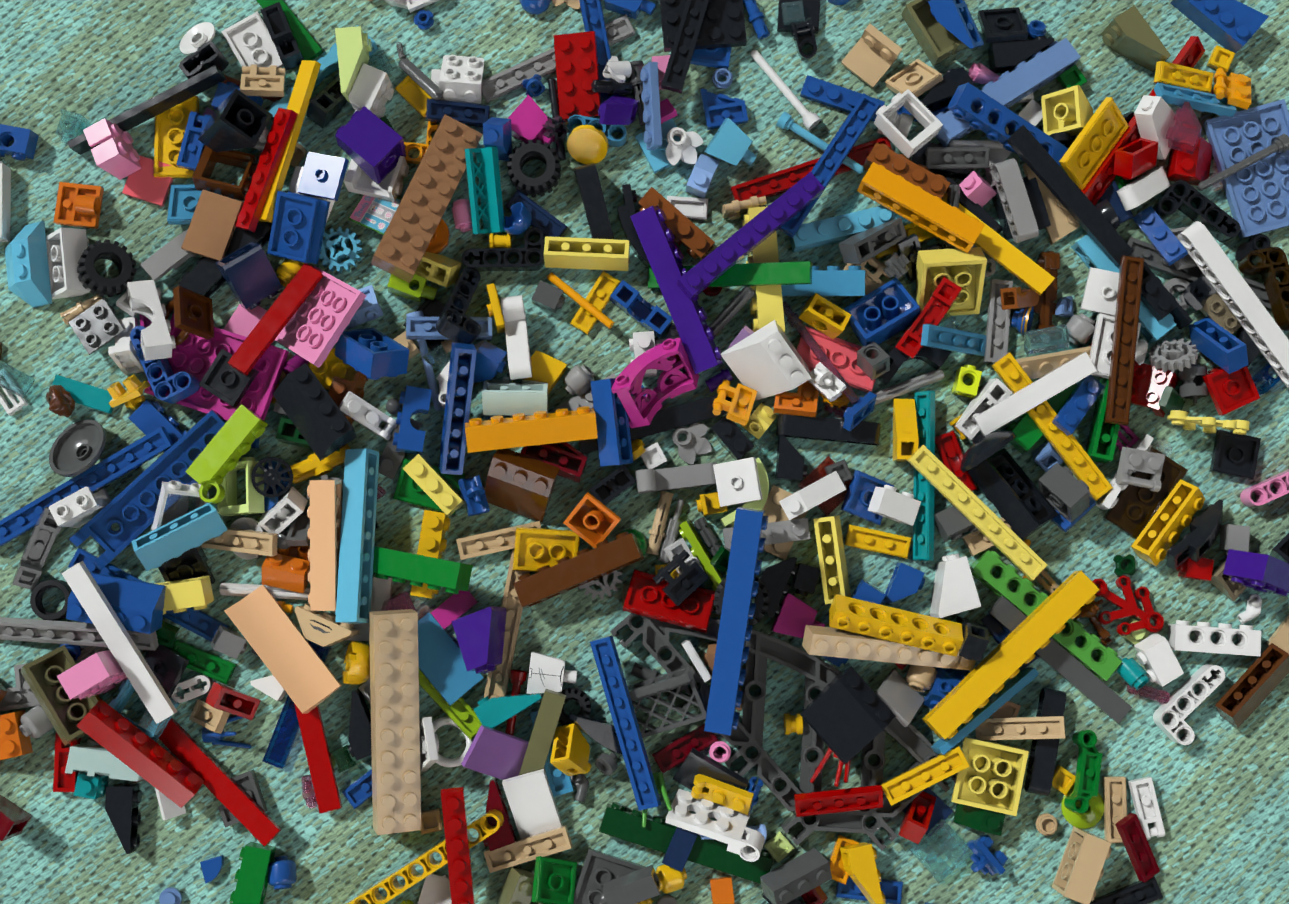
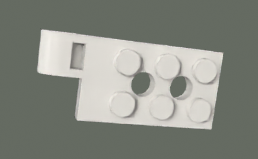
M678 789L671 805L672 811L668 812L665 823L728 844L726 851L738 854L746 861L754 862L759 859L765 838L759 831L746 827L750 818V812L746 815L703 798L695 799L691 796V792Z

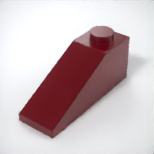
M496 778L490 780L486 812L492 809L499 810L503 814L504 822L495 833L483 840L485 847L489 846L490 851L515 843L517 839ZM494 817L487 818L491 826H497V821Z

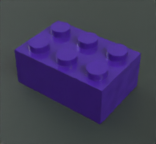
M1228 550L1223 574L1231 577L1232 582L1254 588L1253 590L1267 593V591H1271L1273 594L1287 597L1289 593L1288 563L1270 555Z

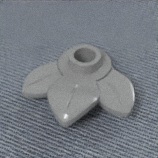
M693 423L688 428L679 427L673 432L672 440L678 446V455L684 462L693 465L696 454L702 455L712 451L709 441L704 437L708 431L706 425ZM685 434L687 436V439L685 441H680L679 435Z

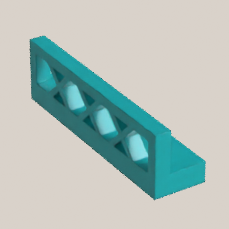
M497 147L465 149L473 234L505 232L503 228L505 222ZM473 153L477 155L476 164L473 162ZM476 175H477L478 178H479V185H478V186H477V184H476V182H475V177H476ZM478 197L481 199L480 207L478 206L477 202ZM480 218L483 220L484 229L481 230L479 222Z

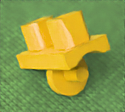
M135 374L122 382L127 389H124L120 382L113 383L107 389L113 398L109 402L112 408L125 403L126 408L136 411L145 401V397L142 395L143 389L148 388L150 384L147 380L140 382Z

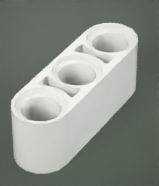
M1163 166L1146 172L1122 187L1117 193L1125 211L1143 204L1171 186Z

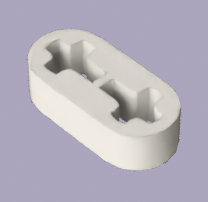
M205 675L196 676L177 684L171 697L178 703L187 702L210 692L213 681ZM200 679L202 682H207V685L204 686L205 690L194 688L195 685L200 683ZM180 687L182 690L190 689V692L184 694V699L182 696L177 695Z

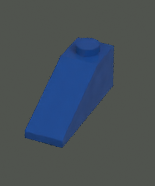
M964 0L928 1L931 7L930 11L937 22L967 47L973 49L984 45Z

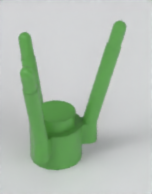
M653 773L658 794L662 793L668 811H672V804L665 787L663 773ZM647 809L642 811V827H646Z

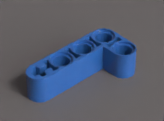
M134 327L130 332V339L156 398L170 404H175L196 393L200 388L198 377L182 371L174 374L167 358L145 361L141 348V330L146 327ZM162 370V375L158 378V374ZM189 379V383L185 387V381ZM170 389V394L166 397V392Z

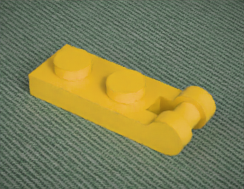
M703 774L695 775L693 782L695 786L692 787L691 791L693 798H703L748 815L754 793Z

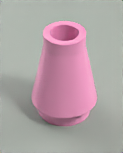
M973 63L968 71L972 82L986 85L990 81L996 82L1000 75L994 73L982 63Z
M717 741L711 745L709 755L713 760L723 763L730 758L731 749L724 741ZM722 747L724 751L720 752L717 749Z

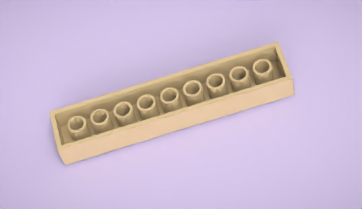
M413 609L369 612L373 829L377 835L421 830L418 612Z

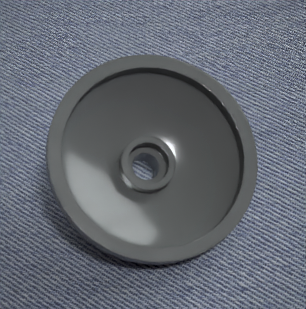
M90 419L78 421L67 427L57 437L50 450L49 464L51 469L63 477L79 475L90 469L104 451L106 444L104 427L97 421Z

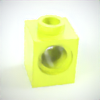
M964 365V367L958 368L952 394L968 398L977 396L982 371L976 370L977 367L972 365ZM964 375L970 377V386L964 384Z

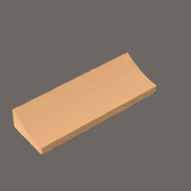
M262 584L252 593L224 610L302 714H308L342 686L265 585Z

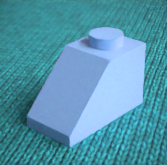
M701 153L689 177L685 192L705 198L720 161Z

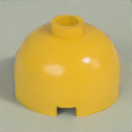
M351 641L348 644L344 659L346 671H342V681L344 684L359 685L370 679L369 645L358 641Z

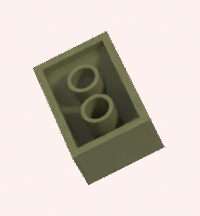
M1135 5L1115 17L1101 33L1105 45L1110 46L1116 53L1152 72L1156 70V63L1158 61H1166L1171 56Z

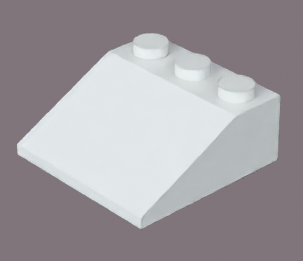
M775 320L721 353L722 358L742 385L757 391L755 401L793 390L812 378L807 364Z

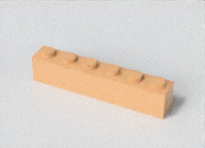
M309 480L310 484L307 487V495L310 497V506L307 509V516L310 519V528L307 532L308 540H310V549L308 551L310 593L308 595V603L311 611H335L341 535L340 524L342 518V480Z

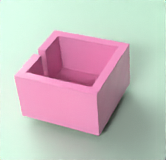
M104 118L83 130L89 146L94 147L91 149V152L98 167L119 180L142 169L138 161L140 156L132 145L133 139L127 131L120 129L117 124H113Z

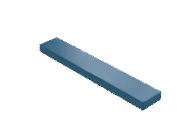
M1032 667L1024 668L1014 678L1009 680L1000 692L988 698L989 702L983 708H977L972 713L974 715L968 723H962L957 728L958 732L951 739L947 738L946 740L939 739L931 746L932 750L937 754L945 755L1035 679L1039 674L1038 671Z

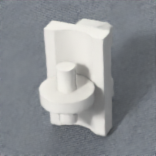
M821 362L810 372L812 378L808 381L830 402L840 397L847 388Z

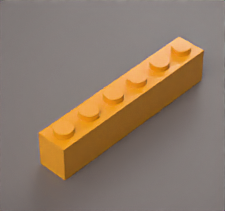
M875 162L871 164L857 189V192L965 253L970 251L985 226L977 218L963 213L959 208L947 204L941 198L931 195L920 186L908 182L902 176L892 173L884 166L878 165Z
M589 406L578 407L575 411L557 409L555 410L556 413L548 414L546 411L534 412V415L530 416L518 413L512 415V418L493 416L490 418L491 420L484 421L481 418H473L465 423L468 453L596 439L598 438L596 414L594 409H590Z

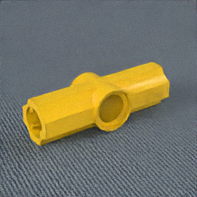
M344 445L340 448V452H334L321 461L313 453L307 459L291 465L293 484L300 483L314 476H322L331 472L333 468L344 464L345 450L350 449L349 445Z

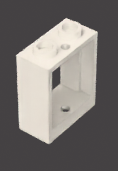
M909 89L903 94L900 92L896 94L888 106L883 105L876 112L877 117L873 123L908 159L938 135L943 126ZM902 106L925 128L911 141L888 120Z

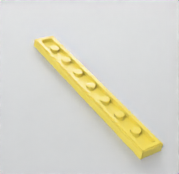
M924 445L907 460L1031 581H1034L1046 568L1047 564Z

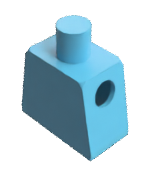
M725 118L704 151L733 166H737L740 160L751 166L757 157L756 154L748 150L753 141L729 118Z

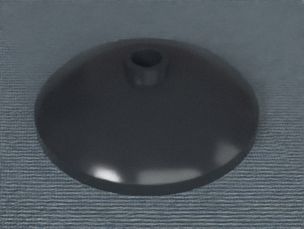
M995 431L986 436L982 433L971 440L974 444L968 448L963 456L960 470L964 473L980 464L1013 440L1016 434L1013 431Z

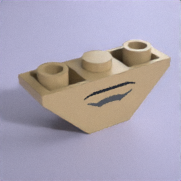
M305 603L304 606H296L294 609L304 638L320 646H333L358 635L360 630L353 628L354 624L335 622L336 616L331 613L323 612L322 614L318 611H311L309 604Z

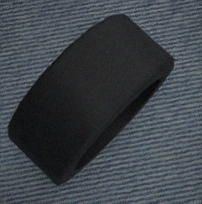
M62 580L41 582L34 588L31 594L30 604L32 611L43 620L54 621L66 618L68 597L72 589L67 582ZM52 587L62 590L65 596L63 608L56 613L46 611L42 604L43 594Z

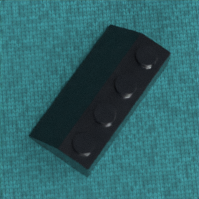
M306 363L287 374L273 393L276 401L320 461L357 438L353 426Z
M1005 448L997 451L968 472L973 482L981 488L986 498L993 503L1000 516L1009 523L1013 532L1021 540L1033 534L1059 515Z

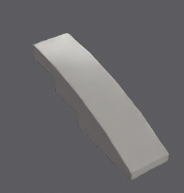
M188 229L140 264L154 281L160 280L172 268L176 270L191 256L193 258L197 256V254L181 249Z

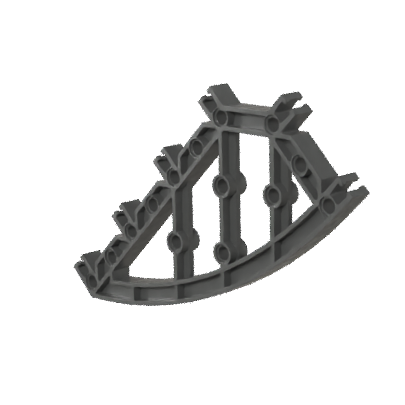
M630 613L610 631L613 636L617 637L616 631L626 624L633 630L632 635L625 642L622 639L619 641L624 648L638 635L643 633L642 644L665 671L670 673L690 665L669 642V632L717 641L720 620L710 617L706 633L641 616L644 621L643 625L635 628L631 624V619L638 614ZM752 630L750 641H746V647L750 648L748 660L745 663L746 676L743 687L742 724L739 722L737 730L733 729L731 736L722 734L730 745H739V747L731 753L730 758L724 763L730 767L732 765L731 762L742 755L747 762L738 771L735 770L734 772L743 776L756 765L757 776L788 811H795L794 794L821 791L822 770L814 783H810V780L824 757V741L803 718L799 789L762 748L767 658L805 675L803 710L813 701L810 697L811 690L818 688L821 693L841 671L821 659L809 655L804 650L777 638ZM663 648L671 650L672 655L670 659L663 660L660 658L659 654ZM694 671V679L700 683L699 691L707 708L710 688ZM754 684L759 685L760 693L756 696H751L749 688ZM688 685L682 686L679 691L685 690L690 697L693 692L689 691ZM669 693L667 698L672 701L675 695ZM685 701L682 706L677 705V707L685 710L689 702ZM894 718L881 733L862 749L860 757V787L883 784L885 731L916 760L906 771L940 754L932 750V744L914 726L909 724L904 727ZM750 746L757 748V753L753 757H748L745 753L746 749ZM810 750H816L817 758L813 761L807 760V753ZM871 754H876L878 757L877 762L870 765L868 757ZM956 774L951 776L954 782L956 779ZM779 779L785 780V787L781 790L775 789L774 786L775 782ZM946 781L936 783L945 792L950 789ZM883 791L882 808L814 815V819L808 823L804 822V816L796 817L794 813L781 827L787 834L792 826L797 822H801L804 826L803 829L796 836L793 835L791 837L797 846L815 830L867 834L882 851L886 848L885 842L882 839L878 841L874 835L880 827L885 828L889 832L888 836L891 842L898 837L882 818H894L922 791L892 806ZM869 816H874V824L866 826L865 819Z

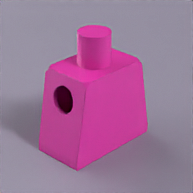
M528 95L507 118L511 119L512 136L522 142L524 141L526 144H528V140H533V143L541 140L543 144L546 142L550 145L553 141L544 136L546 130L542 126L548 118Z
M787 593L784 596L782 608L779 615L775 618L771 631L803 638L806 625L825 627V624L815 620L818 611Z

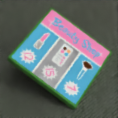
M362 195L348 219L384 236L401 199L397 198L395 202Z

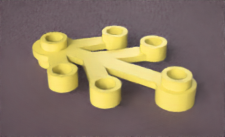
M1171 410L1170 415L1167 416V420H1170L1171 424L1183 425V430L1195 431L1197 424L1203 427V433L1216 434V428L1222 427L1223 429L1233 430V434L1246 435L1250 427V421L1216 420L1213 417H1188V412Z

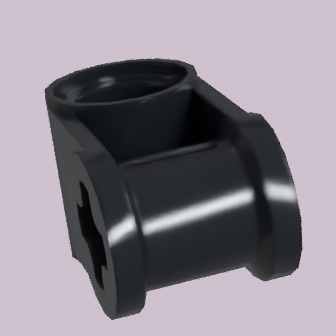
M811 17L797 23L790 22L792 36L799 57L804 60L811 59L817 52ZM804 44L812 46V54L805 55L802 52V46Z

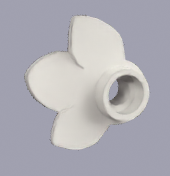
M679 127L672 128L667 134L668 146L665 150L668 162L672 166L676 165L679 160L686 164H696V147L703 144V139L694 131L685 132V130ZM673 136H679L680 141H675Z

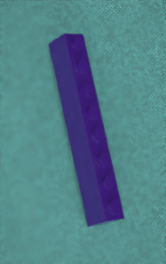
M812 172L808 173L680 277L677 282L678 287L691 301L820 196L824 190L823 185Z
M651 206L630 216L695 374L722 364V351L715 345L713 340L715 339V334L712 328L708 327L705 320L707 319L706 312L703 307L700 308L697 301L699 296L697 295L690 301L677 285L678 279L688 270L683 267L681 262L683 259L682 254L678 248H675L673 243L675 239L673 232L666 226L664 211L661 208L659 209V206Z

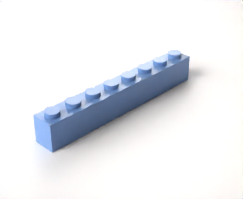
M1067 38L1060 42L1054 41L1047 47L1046 51H1038L1031 57V60L1028 62L1022 61L1012 72L1006 71L996 82H988L981 91L1006 108H1009L1032 92L1037 91L1056 79L1060 74L1074 66L1081 56ZM972 104V110L975 112V106ZM951 110L946 113L940 112L935 116L943 124L938 135L935 136L943 147L949 146L950 141L958 140L974 130L969 125V122L955 117Z

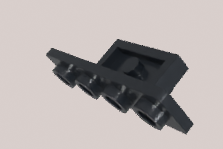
M1144 261L1141 301L1157 321L1162 320L1170 313L1178 329H1182L1192 323L1193 320L1189 317L1188 312L1179 305L1173 294L1165 288L1161 280L1155 276Z

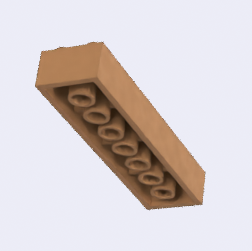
M444 115L373 255L372 265L408 283L411 282L466 170L465 149L477 148L483 135L482 133Z

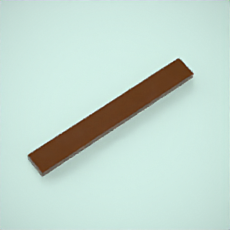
M1122 256L1120 261L1105 423L1125 426L1129 424L1144 258Z

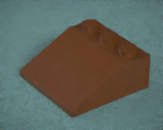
M498 449L492 458L485 485L487 502L535 521L540 520L542 523L560 468L509 449Z

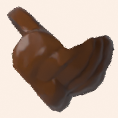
M50 386L49 392L46 394V400L50 405L49 410L59 416L68 418L75 409L74 399L63 386Z

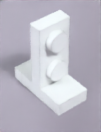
M137 318L118 319L125 331L115 337V346L108 347L110 357L124 375L145 372L130 339V332L134 327L138 326Z

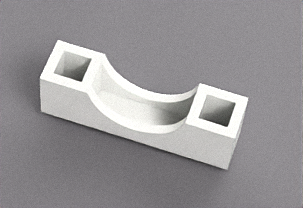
M154 280L127 282V298L131 312L144 315L152 322L150 326L141 330V348L145 361L172 358V349L176 348L174 336H170L169 333L171 332L169 319L165 320V304L160 303V288H156Z

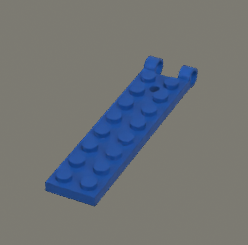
M212 409L69 540L78 547L91 535L106 550L93 562L101 571L131 541L135 540L153 523L162 481L169 482L175 480L189 485L197 483L185 471L226 422ZM168 494L164 512L183 495ZM113 523H117L120 526L118 531L112 529Z

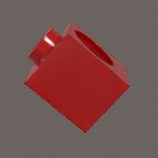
M1189 558L1177 568V571H1179L1178 576L1211 581L1214 560L1201 558L1198 562H1195Z

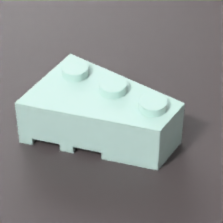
M505 376L503 380H486L482 389L483 415H489L490 417L510 415L512 417V415L518 413L534 415V412L546 411L548 414V383L524 379L522 383L512 382L510 377Z
M93 739L70 746L65 773L72 774L74 771L87 772V776L99 774L109 776L111 779L137 782L143 780L140 775Z

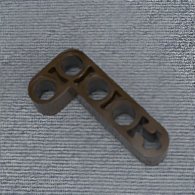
M1279 247L1252 251L1239 261L1238 268L1244 275L1261 274L1275 322L1281 330L1288 331L1289 264L1286 254Z

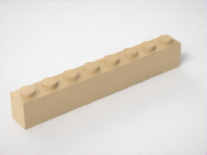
M806 625L802 642L803 648L809 655L972 671L975 665V660L965 659L959 656V652L957 657L832 627Z

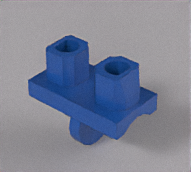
M480 476L459 479L458 484L468 516L488 513L490 508Z
M982 835L977 840H971L966 844L973 853L970 856L974 862L971 865V869L973 872L981 870L984 875L988 872L990 875L996 873L1002 875L1005 872L1003 866L1008 858L1000 850L995 851L994 854L989 851L994 844L989 835Z

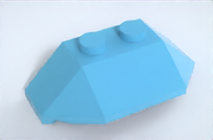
M40 221L25 225L5 247L8 289L32 307L52 304L45 222Z

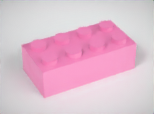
M110 650L96 652L57 676L70 700L78 697L82 700L101 693L105 694L116 687L115 684L128 679Z

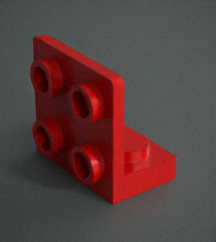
M1135 361L1131 403L1150 408L1156 416L1164 418L1165 412L1159 407L1158 403L1166 386L1176 388L1178 383L1176 373H1172L1171 370L1163 372L1162 368L1156 370L1155 366L1145 363L1139 365Z

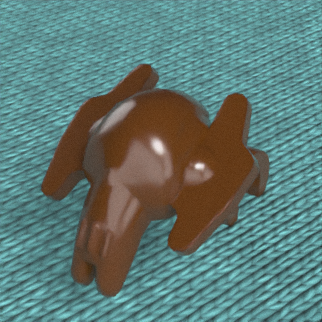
M1102 599L1097 602L1093 600L1090 604H1084L1080 608L1081 613L1075 619L1077 620L1080 617L1089 618L1097 632V637L1106 646L1112 642L1109 638L1111 635L1101 626L1102 624L1096 616L1097 611L1100 610L1099 605L1104 601Z

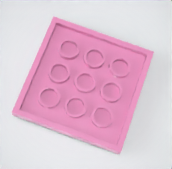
M314 267L323 274V278L275 338V341L320 368L367 295L323 270Z

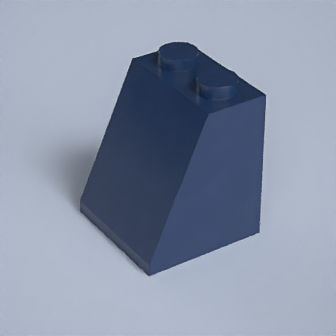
M251 242L215 263L240 305L245 309H253L261 304L260 300L276 296L279 293L278 290L283 288L260 244Z

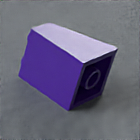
M365 106L360 111H356L352 115L351 120L346 125H342L336 132L335 137L338 146L376 184H379L397 166L400 156L406 157L403 137Z
M489 606L451 621L467 671H475L476 674L483 672L485 674L496 670L495 666L502 664L507 613L505 607Z

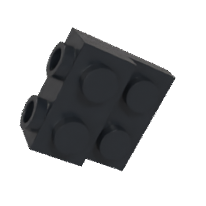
M201 546L192 548L181 556L172 558L158 567L165 582L210 576L211 584L215 583V578L206 562L207 557Z

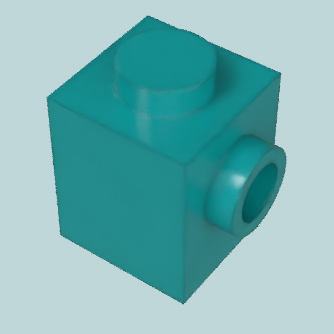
M87 772L79 773L73 796L97 799L104 796L108 786V776L99 774L87 776Z

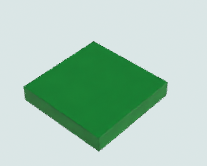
M542 856L536 857L531 902L541 904H573L577 862Z

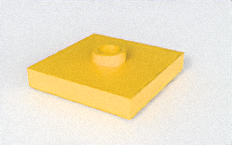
M494 283L488 284L487 292L490 304H487L489 317H494L497 334L505 332V322L496 286Z

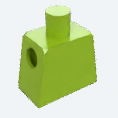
M391 274L387 285L388 293L416 302H421L422 297L434 301L438 290L428 286L427 279L414 274L410 283ZM413 285H417L419 287L417 290L410 289V287Z

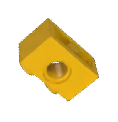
M815 293L806 302L798 318L834 340L844 331L851 314Z

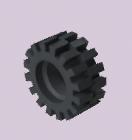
M568 688L560 692L566 695L565 702L574 699L580 704V711L577 715L590 716L591 703L584 691L578 688ZM562 708L558 722L562 726L573 724L569 715Z

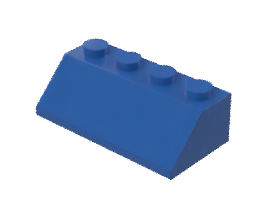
M91 573L126 630L151 634L162 628L165 585ZM71 591L68 597L66 619L93 624L77 597Z

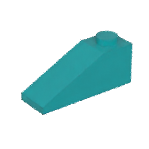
M544 693L498 696L491 699L487 696L478 701L477 704L479 706L473 710L483 726L494 729L541 700Z

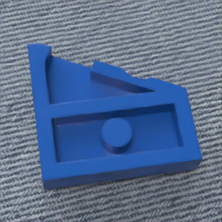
M700 89L707 130L720 128L725 118L731 119L736 125L748 123L745 100L729 98L724 94L719 93L718 95L707 92L706 89Z

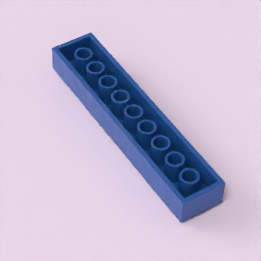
M743 507L736 508L704 728L706 732L731 736L733 729L737 730L740 713L736 712L737 707L740 708L743 691L739 690L740 685L743 686L746 676V669L742 667L743 663L747 662L750 647H746V641H750L753 625H749V619H753L756 604L752 603V599L756 597L759 582L755 581L756 574L759 575L761 572L762 560L758 558L759 552L762 553L765 546V538H761L762 530L767 529L769 516H765V511Z

